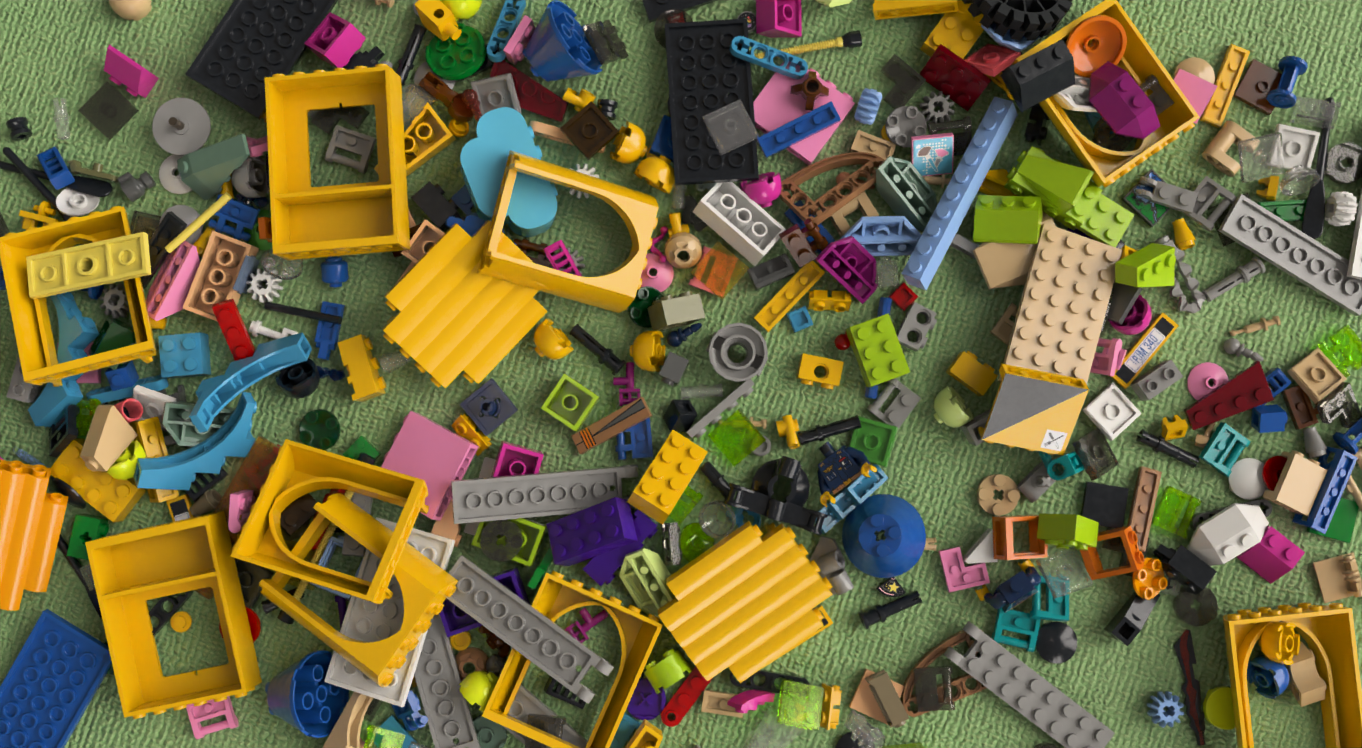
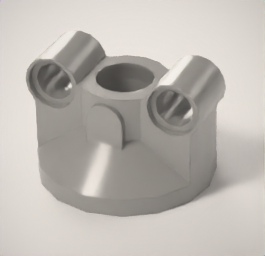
M743 323L728 324L714 332L706 348L714 370L724 379L735 382L746 381L756 375L760 376L768 360L766 341L761 333L751 325ZM734 345H740L746 351V358L741 363H733L728 358V351Z

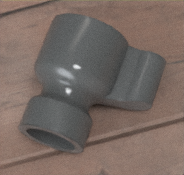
M147 171L142 173L138 179H135L129 172L117 178L121 184L122 191L131 202L142 197L145 194V189H151L156 185L154 179Z

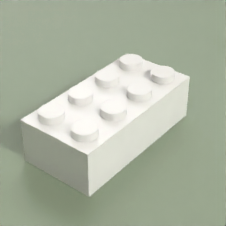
M733 182L717 183L700 200L693 211L694 214L754 266L779 241V234L786 230Z

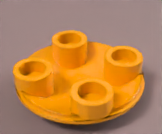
M1148 557L1144 558V566L1140 570L1133 572L1132 582L1136 594L1142 599L1150 600L1157 596L1161 590H1164L1168 582L1164 577L1161 561Z

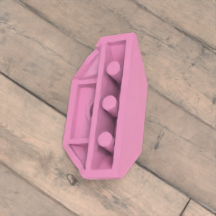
M184 241L172 253H168L148 291L146 306L150 318L159 321L183 310V305L200 265L196 246Z

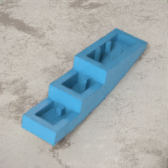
M872 464V466L877 468V471L869 470L868 473L871 478L860 475L834 496L836 500L834 504L829 501L826 503L827 507L823 506L818 510V512L828 515L824 519L821 528L822 534L827 533L836 523L846 517L888 479L887 475L878 465Z

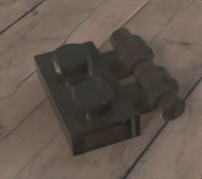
M606 20L603 23L602 21L594 22L582 28L601 65L617 61L620 57L625 59L629 56L625 43L621 42L617 35L618 30L615 26H612L610 20Z
M678 522L661 524L659 538H662L663 551L660 552L665 565H681L682 550L679 548L681 531L678 527Z

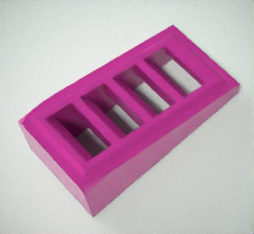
M562 240L543 249L554 269L559 270V268L570 263L571 266L563 270V272L569 273L574 270V275L581 276ZM562 248L563 251L551 256L550 253ZM566 255L567 259L558 264L555 263L556 260Z

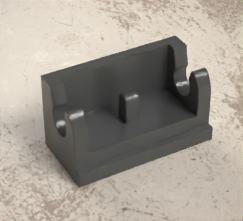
M785 253L747 269L755 290H759L795 273Z

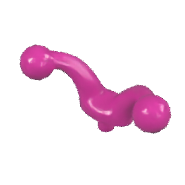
M663 226L660 229L661 234L658 237L652 238L650 252L659 256L661 263H665L667 259L655 247V244L661 241L668 232V228Z

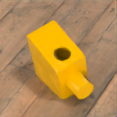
M418 0L414 4L423 26L442 41H446L449 37L453 40L460 37L462 31L458 28L454 14L440 0Z

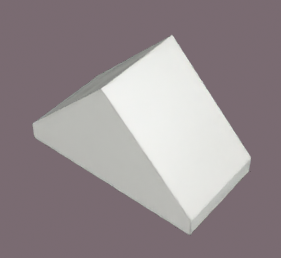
M988 528L963 556L965 563L998 562V559H994L993 529Z

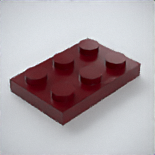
M942 44L938 46L918 75L934 88L942 91L944 95H950L951 100L967 111L991 81L990 78Z

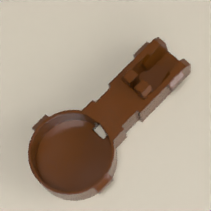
M428 72L418 84L437 100L439 99L448 108L450 116L458 122L466 123L471 121L477 112V104L473 97L451 90L447 84L431 72Z

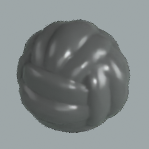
M498 654L490 656L486 662L487 672H492L497 677H500L507 658H501Z

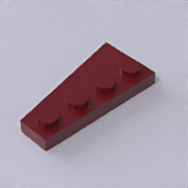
M505 60L494 62L490 77L511 73L522 109L563 122L568 102Z
M1255 361L1249 368L1236 374L1230 381L1223 383L1215 391L1205 395L1186 408L1184 411L1191 429L1196 430L1273 401L1274 398L1260 361Z

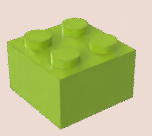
M564 373L541 409L575 432H578L600 397Z
M1039 513L1037 539L1045 541V545L1056 546L1058 549L1069 550L1070 546L1075 547L1077 550L1087 551L1088 547L1097 548L1099 522L1077 514Z

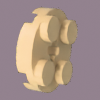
M993 474L985 477L977 488V502L989 514L997 516L1006 515L1016 507L1020 499L1016 483L1010 477L1002 474ZM1001 490L1003 492L1002 499H994L995 494L993 491Z

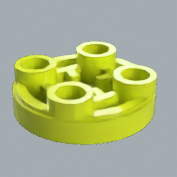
M1220 686L1208 690L1203 702L1205 719L1217 728L1224 730L1234 729L1235 721L1231 688Z

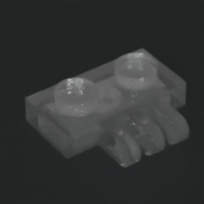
M852 710L845 722V726L852 731L851 739L855 741L858 738L857 744L860 747L865 744L864 748H882L885 739L882 732L868 723L863 715Z

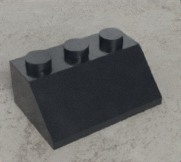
M1062 39L1010 66L1000 76L1020 111L1023 112L1075 84L1074 60Z

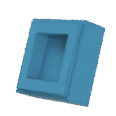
M806 306L786 314L794 333L814 325Z

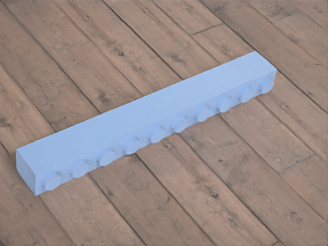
M998 97L993 98L901 273L909 285L923 290H927L1018 116L1013 101Z

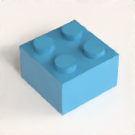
M198 332L158 336L161 378L172 379L211 375L208 334Z

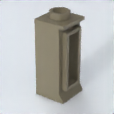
M883 669L866 677L865 679L871 684L869 687L890 728L893 726L895 728L903 726L906 723L905 720L910 718L887 672Z

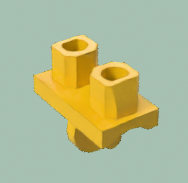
M47 201L33 206V210L38 211V214L24 210L19 212V216L24 217L22 229L25 230L37 227L38 222H42L43 226H47L50 222H63L48 217L49 215L54 216L56 210L51 209V204Z

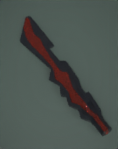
M1186 629L1175 643L1174 649L1186 680L1181 689L1186 695L1184 704L1187 706L1186 715L1190 719L1189 727L1194 731L1197 745L1201 746L1206 745L1204 737L1205 717L1204 712H1201L1200 682L1195 679L1192 665L1197 663L1191 631Z

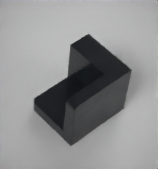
M672 400L663 415V419L670 432L672 430L687 432L698 414L690 400Z

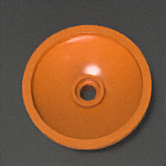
M1096 15L1081 21L1071 31L1066 41V46L1073 56L1074 72L1080 76L1090 78L1091 73L1107 61L1117 65L1124 55L1127 37L1123 26L1110 16Z

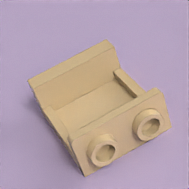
M1292 450L1291 453L1282 452L1281 456L1285 457L1287 461L1274 491L1265 489L1262 497L1293 513L1309 516L1327 470L1320 467V462L1309 458L1305 459L1304 454Z

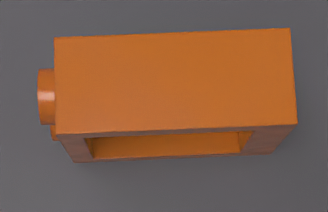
M1039 515L992 517L994 559L1018 560L1048 557V545H1045V541L1037 539ZM1029 521L1030 551L1014 552L1013 522Z
M1131 525L1098 532L1097 541L1121 536L1130 565L1103 570L1096 547H1088L1087 551L1080 550L1090 581L1136 572L1144 566V555L1139 551L1137 545L1138 538Z

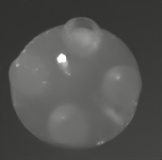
M273 249L262 255L261 265L263 269L275 278L291 280L300 276L303 271V259L286 260L274 255Z

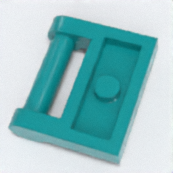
M1220 422L1200 453L1199 458L1215 468L1220 474L1229 477L1232 472V466L1243 449L1249 446L1250 441L1228 424ZM1235 442H1237L1236 446L1234 447V449H1233L1232 452L1230 453V455H1229V457L1227 458V460L1225 461V463L1222 464L1223 461L1225 460L1226 456L1228 455V453L1230 452V450H1231L1232 447L1234 446Z
M1040 576L1041 583L1035 586L1038 592L1032 596L1030 618L1062 622L1069 621V579ZM1041 584L1046 585V611H1041Z
M998 609L991 638L998 644L1020 647L1028 652H1034L1041 619H1031L1030 613L1010 609L1004 613L1002 609ZM1002 629L1027 634L1029 638L1028 640L1004 636L1001 635Z

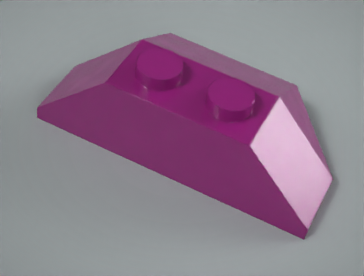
M1107 61L1091 73L1089 102L1115 134L1143 140L1160 127L1154 104L1126 70Z
M853 236L830 243L816 258V262L860 303L864 304L877 289V283L875 282L876 259Z

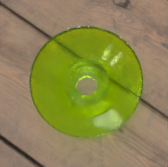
M694 522L686 525L679 536L680 551L688 562H691L714 545L711 531L702 523Z

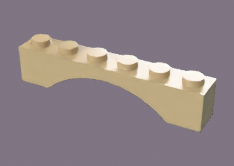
M353 692L341 716L335 723L332 732L325 741L323 748H360L361 726L365 713L373 700L372 697Z

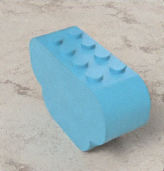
M501 107L485 113L477 123V138L468 141L460 154L462 177L478 217L485 221L492 220L509 151H515L540 160L543 157L539 145L535 146L533 138H535L532 127L527 126L524 117L517 110L509 107ZM517 171L503 225L508 224L515 234L522 237H533L547 231L552 226L557 212L556 196L558 193L555 185L550 184L549 181Z

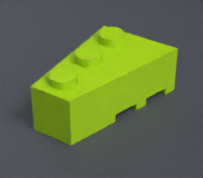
M1151 243L1115 262V282L1133 287L1174 286L1175 247Z

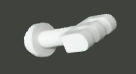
M259 320L257 322L252 321L249 327V332L252 333V336L257 337L258 334L275 340L288 337L289 334H298V332L288 328H283L282 333L273 331L262 326V321Z

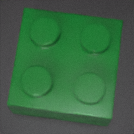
M360 436L343 455L357 460L360 453L363 452L377 459L382 453L364 436Z

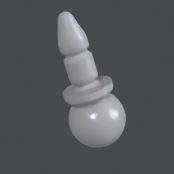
M1229 338L1224 342L1223 348L1228 354H1236L1237 357L1242 354L1254 361L1264 360L1258 353L1244 348L1245 344H1240L1235 338Z

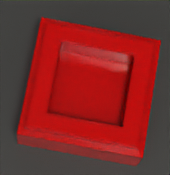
M903 282L888 298L892 299V302L903 312L918 296Z

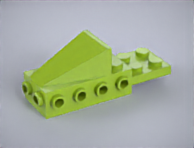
M1033 146L1027 151L1023 150L1016 160L1018 164L1007 175L1008 181L1004 186L1018 196H1041L1043 212L1050 217H1053L1072 230H1080L1098 242L1113 247L1118 245L1134 214L1101 194L1103 190L1090 181L1094 171L1061 163L1059 160L1047 156L1042 149L1034 148Z

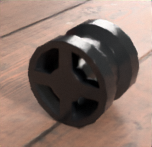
M598 99L597 105L599 110L608 120H615V109L618 103L609 99Z
M16 117L6 122L7 128L11 131L10 137L12 140H24L32 136L33 133L27 126L28 119L26 117Z

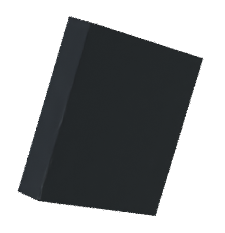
M1086 481L1081 516L1099 522V526L1123 527L1129 488Z

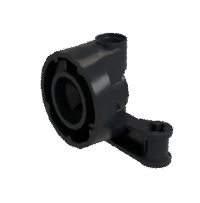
M786 456L768 461L758 468L752 478L751 490L729 483L730 490L727 499L723 501L725 504L746 509L822 535L821 528L824 519L828 516L827 514L803 507L809 497V481L802 469V465H800L801 461ZM779 474L791 478V492L785 497L784 502L771 498L772 494L774 495L773 485L778 480Z

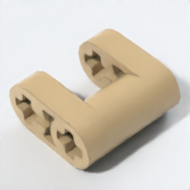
M1228 120L1204 150L1202 157L1224 174L1234 177L1241 166L1226 154L1228 149L1234 143L1246 152H1253L1259 141L1237 123Z
M865 191L829 217L840 237L851 228L844 217L857 209H860L864 217L879 216ZM833 202L832 204L828 205L827 207L833 206L835 202Z

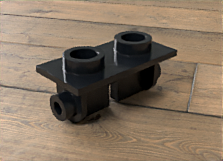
M1038 103L1032 107L1029 120H1035L1036 123L1028 122L1024 137L1026 142L1033 143L1036 140L1040 146L1041 141L1046 139L1048 128L1045 126L1047 120L1050 119Z

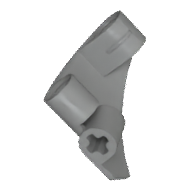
M821 536L809 561L814 560L821 570L818 572L822 578L826 576L833 586L830 589L832 594L841 595L854 588L844 568L845 560L836 541Z

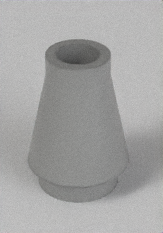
M1316 427L1304 429L1305 452L1308 454L1309 459L1327 455V447L1317 432Z

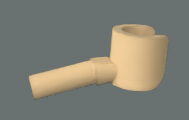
M1215 422L1209 424L1204 435L1197 434L1195 446L1202 448L1206 446L1210 433L1216 425Z

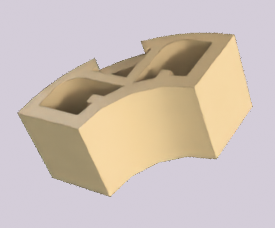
M1300 642L1298 656L1294 655L1292 658L1294 663L1286 665L1290 676L1289 688L1299 705L1303 707L1324 700L1327 686L1317 672L1313 651L1307 649L1304 643Z

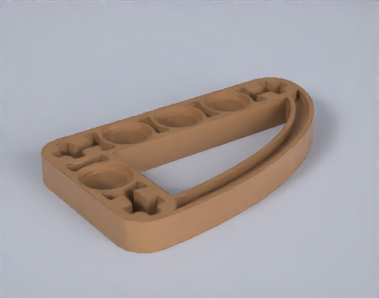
M850 152L825 158L783 180L779 197L803 222L810 218L813 223L819 225L875 184L876 169L874 167L878 168L885 160L878 155L867 152ZM848 165H863L815 201L811 200L798 187L803 182L826 171ZM859 177L867 178V181L864 183L856 182ZM843 189L851 190L848 195L840 194V191ZM798 200L805 201L803 206L794 205ZM831 200L835 202L831 207L824 206L826 201Z
M964 630L948 637L933 647L915 664L904 682L905 687L901 694V702L909 716L916 717L987 689L977 680L976 686L973 689H968L965 682L968 678L973 677L967 673L911 695L913 687L922 672L936 658L945 653L949 646L952 648L966 641L968 649L971 647L974 640L969 639L971 636ZM951 685L957 688L956 695L952 697L946 694L947 687ZM930 693H935L938 697L935 704L927 703L926 699ZM922 697V701L926 705L925 708L920 704L915 707L916 711L908 709L910 702L913 701L915 704L921 702L919 698Z

